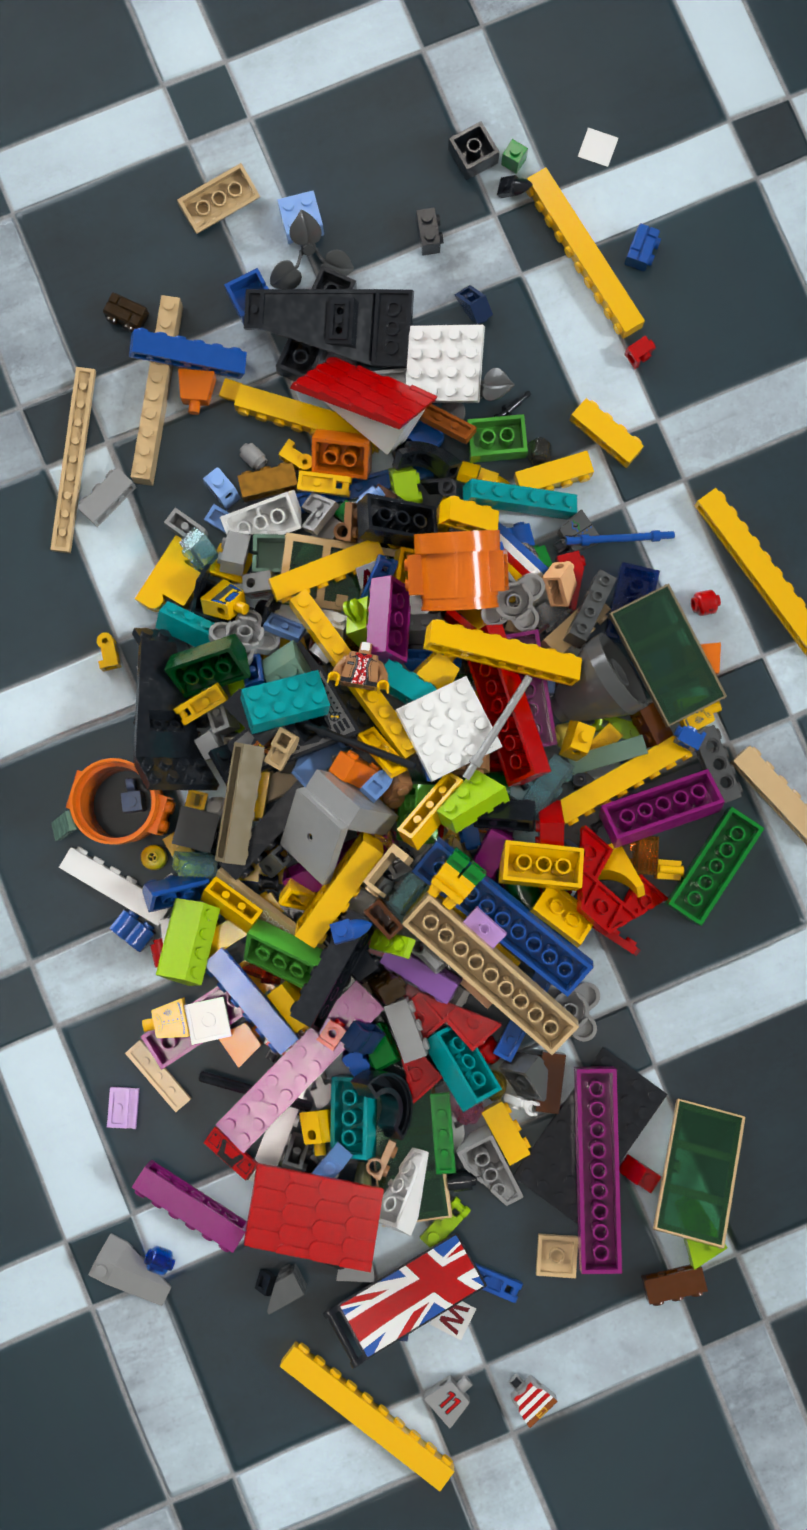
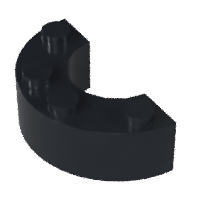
M375 1069L360 1072L350 1082L359 1096L377 1099L380 1096L382 1111L377 1124L386 1137L402 1141L409 1129L413 1113V1100L408 1084L401 1076L395 1073Z

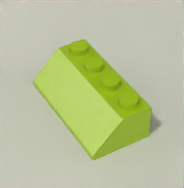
M175 898L156 971L157 976L187 986L202 985L220 908L203 902Z

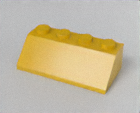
M505 840L500 860L498 883L577 891L582 888L584 848Z

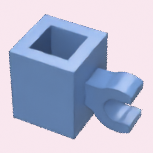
M125 779L128 792L121 793L123 812L128 814L146 811L144 792L136 790L135 779Z

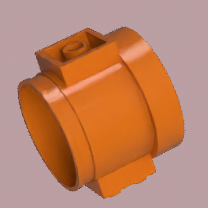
M500 530L414 534L415 555H407V559L404 560V569L408 571L405 589L409 591V596L421 595V611L471 610L499 607L498 591L509 590L507 550L500 549Z
M108 758L92 763L83 771L77 770L66 808L70 809L76 826L88 838L103 844L121 845L139 841L151 833L161 836L164 835V832L167 833L170 826L168 818L170 814H173L176 803H173V798L164 796L162 790H150L151 809L149 816L137 831L128 836L113 837L105 832L96 820L94 798L99 786L109 776L118 772L135 771L139 774L134 763L118 758Z

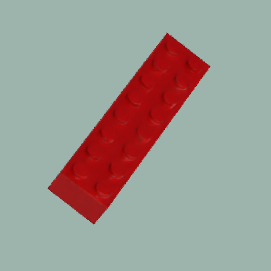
M502 624L485 625L479 629L483 633L498 634L502 638L507 639ZM467 660L481 705L493 727L521 683L519 673ZM524 692L497 735L503 747L496 751L508 787L526 784L551 772Z

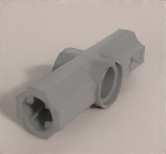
M405 926L397 933V935L416 940L412 954L417 955L435 974H438L447 966V963L425 944L423 951H420L419 946L422 941Z

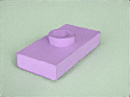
M478 906L463 920L471 930L492 948L507 935V932Z

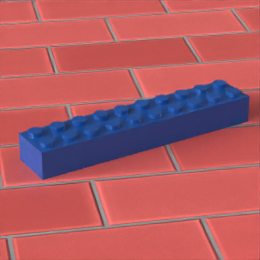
M438 837L416 863L412 872L430 886L432 878L454 851V848ZM487 875L474 887L460 905L457 904L455 906L466 916L478 906L507 932V935L500 943L567 997L594 968L591 958L531 913L530 909ZM441 891L439 893L444 898L447 897V895L444 892Z

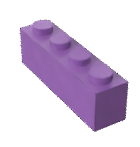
M412 952L409 959L384 953L380 961L387 970L396 972L404 981L412 982L420 991L428 992L440 1003L448 1004L463 980L445 968L438 974H435Z

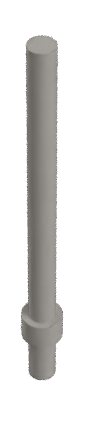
M525 675L477 754L473 755L470 759V765L462 777L470 780L475 770L480 768L483 763L482 759L531 683V677Z

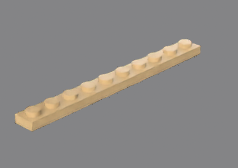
M76 367L50 548L54 552L71 553L96 377L95 369Z

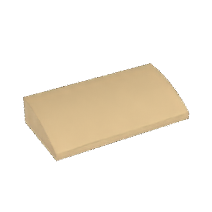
M242 163L177 199V202L196 234L259 199L260 195Z

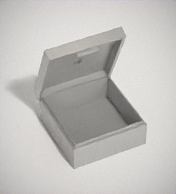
M317 769L306 787L296 790L280 845L322 885H326L331 882L348 829L381 836L387 835L399 816L380 799L373 803L356 786L343 782L331 772Z

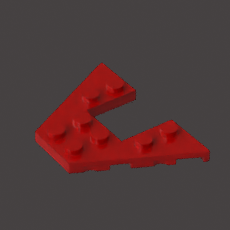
M586 825L580 828L579 848H584L582 888L577 892V912L604 935L611 934L631 920L638 918L648 910L668 900L660 890L640 874L638 876L644 885L645 895L638 898L633 890L629 889L622 901L598 880L613 849Z
M419 991L410 999L413 1000L416 1008L414 1015L416 1019L421 1021L423 1027L421 1034L423 1038H428L441 1025L447 1022L471 1051H474L502 1026L501 1022L450 1002L448 1004L440 1003L434 999V996ZM426 1056L405 1064L403 1059L401 1060L414 1104L443 1077Z

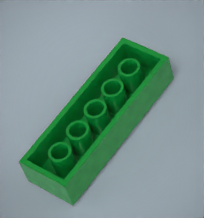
M727 808L685 871L684 876L681 877L668 900H666L665 905L695 925L702 926L765 828L735 808Z

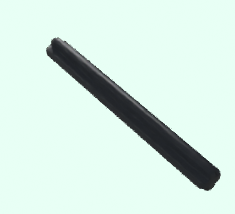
M204 1071L199 1075L200 1082L246 1094L254 1086ZM297 1098L290 1107L309 1112L312 1109L313 1102Z

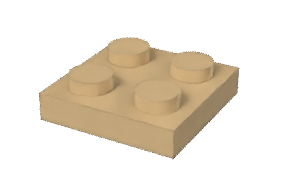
M538 1233L536 1276L576 1278L578 1236Z

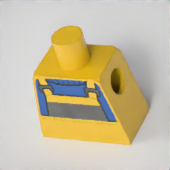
M225 579L200 598L204 614L225 620H231L238 613L246 615L250 608L249 604H246L244 591Z

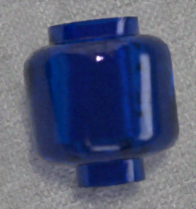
M156 1245L148 1250L144 1264H146L148 1271L163 1276L168 1270L171 1271L173 1269L175 1259H173V1252L171 1250Z

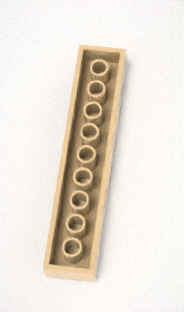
M426 892L403 917L402 925L547 1052L553 1055L579 1028L577 1018L496 947L492 948L463 922L464 919L453 909L449 910L446 908L438 896L434 898Z

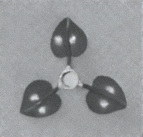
M301 209L289 230L292 241L301 245L297 263L294 266L290 260L279 262L270 275V284L280 289L296 288L302 280V274L297 269L303 254L310 256L316 253L319 259L324 262L321 267L324 266L345 276L354 270V266L349 256L342 250H331L326 254L325 259L322 257L315 244L321 238V227L313 216Z
M493 368L487 372L484 380L481 379L480 400L484 397L488 401H495L508 393L515 384L503 370ZM442 404L441 409L464 420L466 410L463 404Z

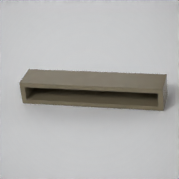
M234 742L215 861L236 865L246 864L249 840L252 836V822L255 818V803L258 799V785L261 780V767L265 758V747Z

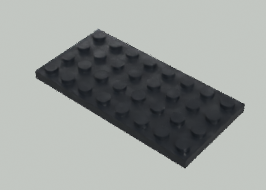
M603 1047L590 1066H614L617 1069L620 1163L668 1094ZM574 1087L560 1107L559 1114H555L529 1151L530 1155L524 1158L513 1176L578 1224Z

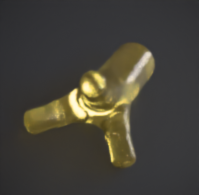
M450 829L442 837L443 840L449 838L448 844L451 847L454 837L457 841L461 840L458 834Z
M387 831V839L374 834V838L379 839L386 846L387 850L392 846L393 837L391 836V831Z

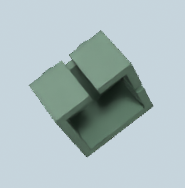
M253 534L254 555H252V573L271 570L276 575L281 574L285 535ZM292 547V554H291V561H290V569H289V571L291 570V566H292V563H293V547Z

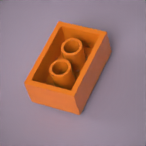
M316 429L312 436L311 472L368 479L372 468V442L359 433Z

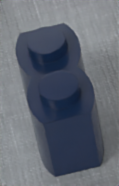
M354 1020L342 1037L341 1042L344 1044V1048L351 1053L373 1054L385 1033L376 1024Z

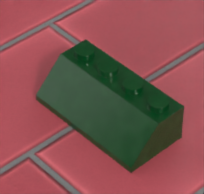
M236 634L170 656L164 669L185 698L197 695L217 682L222 687L250 678L251 676L246 648Z

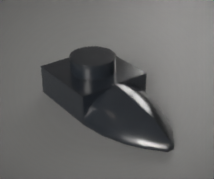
M516 175L501 177L497 195L500 198L517 196L526 192L533 184L528 179L518 178Z

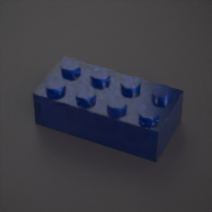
M622 562L618 570L609 613L655 591L660 571ZM653 601L619 617L633 644L645 639ZM608 615L604 634L613 642L623 644Z

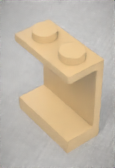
M394 843L363 881L367 885L365 889L375 897L380 895L384 898L386 896L385 893L375 886V883L396 857L408 866L414 861Z

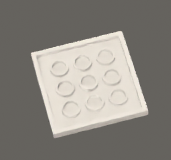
M410 326L406 384L417 386L438 396L433 403H479L485 326Z
M467 676L395 710L431 782L469 764L470 759L473 755L477 754L493 728ZM498 737L495 738L485 755L503 747Z

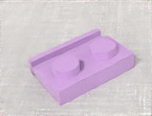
M110 1087L107 1127L137 1128L140 1088Z

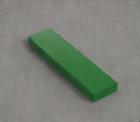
M450 1092L430 1093L436 1175L456 1173Z

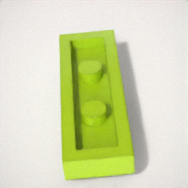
M376 929L371 937L369 948L409 959L416 940L397 934L388 940L380 930Z

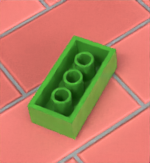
M258 919L247 933L243 960L302 988L305 983L309 982L313 967L315 965L318 966L323 949L317 946L314 949L294 935Z

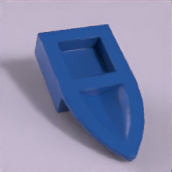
M345 919L330 924L334 944L338 945L361 937L370 929L372 923L363 919Z

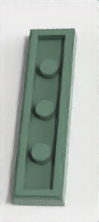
M639 735L589 750L588 754L577 762L571 759L568 760L572 774L575 775L648 754L643 735Z
M70 810L65 811L51 822L55 841L63 840L77 829Z

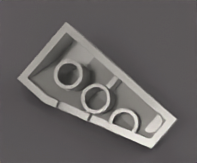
M488 1124L470 1132L456 1150L464 1168L469 1173L471 1172L481 1184L483 1183L506 1206L523 1198L524 1196Z
M112 1233L106 1240L88 1274L104 1284L161 1306L164 1304L171 1289V1285L156 1270H153L142 1255L140 1256L128 1241Z

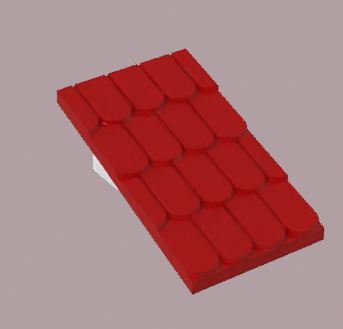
M337 357L327 358L325 362L317 365L315 369L308 371L303 377H299L290 387L292 390L322 400L387 455L406 441L425 409L435 402L438 397L417 386H409L392 377L381 376L360 365L356 367Z
M257 1163L244 1246L371 1273L384 1189Z

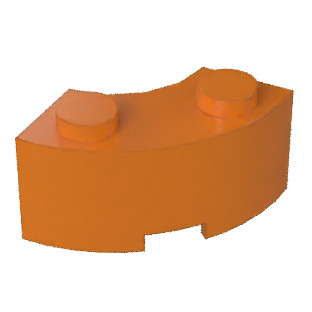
M349 750L348 752L340 751L328 771L343 782L352 784L360 789L382 768L373 761L370 764L359 758L357 753Z

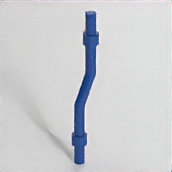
M652 530L650 533L597 536L582 534L580 537H566L565 543L566 545L580 544L581 546H589L593 543L644 540L658 542L661 539H674L675 532Z

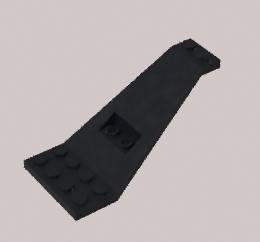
M134 628L132 635L139 645L133 763L147 790L217 791L220 784L194 741L199 738L195 720L184 726L179 714H176L173 710L178 705L189 700V697L185 698L164 670L170 656L178 653L176 642L167 630ZM188 708L185 709L187 714L190 715L191 713Z

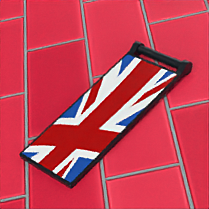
M455 1232L339 1304L329 1308L323 1315L331 1323L351 1361V1367L356 1368L372 1356L482 1290L487 1284L459 1234ZM338 1311L341 1312L363 1353L359 1357L335 1315Z

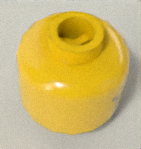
M149 845L141 853L143 866L150 870L163 868L168 860L165 849L158 845Z

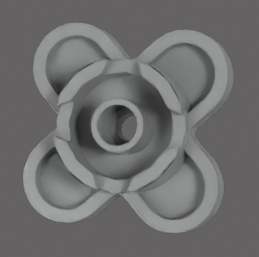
M508 571L509 590L498 591L499 607L481 609V618L487 625L503 624L507 620H511L518 630L523 632L531 631L539 623V615L533 606V602L543 595L545 591L544 580L535 573H527L518 580H515ZM511 596H515L516 598L515 602L513 603L509 602V598Z
M249 610L246 615L238 613L235 621L232 623L231 621L228 623H214L209 629L210 641L236 634L246 648L249 665L253 661L254 654L271 655L280 647L279 636L267 632L261 627L262 617L254 610Z
M583 982L567 997L551 984L547 993L564 1008L571 1006L572 1011L570 1013L578 1020L579 1028L572 1036L582 1042L594 1038L597 1032V1025L590 1016L589 1011L600 1000L599 989L592 983Z

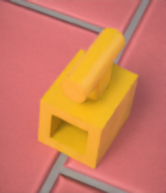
M656 859L654 879L681 880V877L684 876V865H681L682 861Z

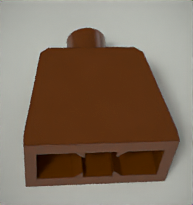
M380 897L364 911L365 915L388 940L404 928L398 916Z

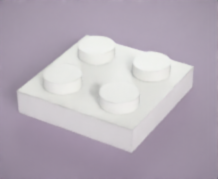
M224 997L184 1005L192 1045L232 1036Z

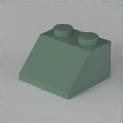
M294 640L262 660L266 682L312 672Z

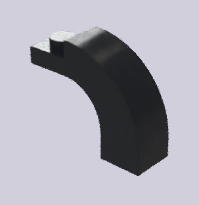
M421 441L406 442L404 448L397 450L392 463L396 470L410 466H419L430 470L438 478L452 479L456 478L462 465L459 459L445 449Z

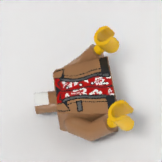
M361 642L359 652L350 651L349 655L343 656L334 666L332 672L328 674L327 683L330 680L336 681L335 686H338L340 680V685L377 691L378 694L381 689H385L387 694H389L388 673L384 663L378 660V656L371 654V643Z

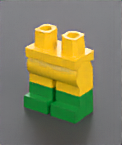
M456 847L432 878L427 892L434 898L441 891L444 892L447 897L442 901V904L451 910L457 904L460 905L474 887L486 876L487 871L472 860L470 862V857Z

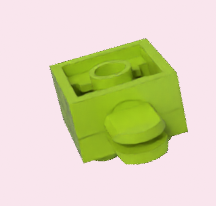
M368 596L360 599L354 598L343 603L344 614L347 616L346 635L359 648L361 642H367L368 606L370 602Z

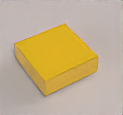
M225 378L219 397L235 402L240 384L243 383Z

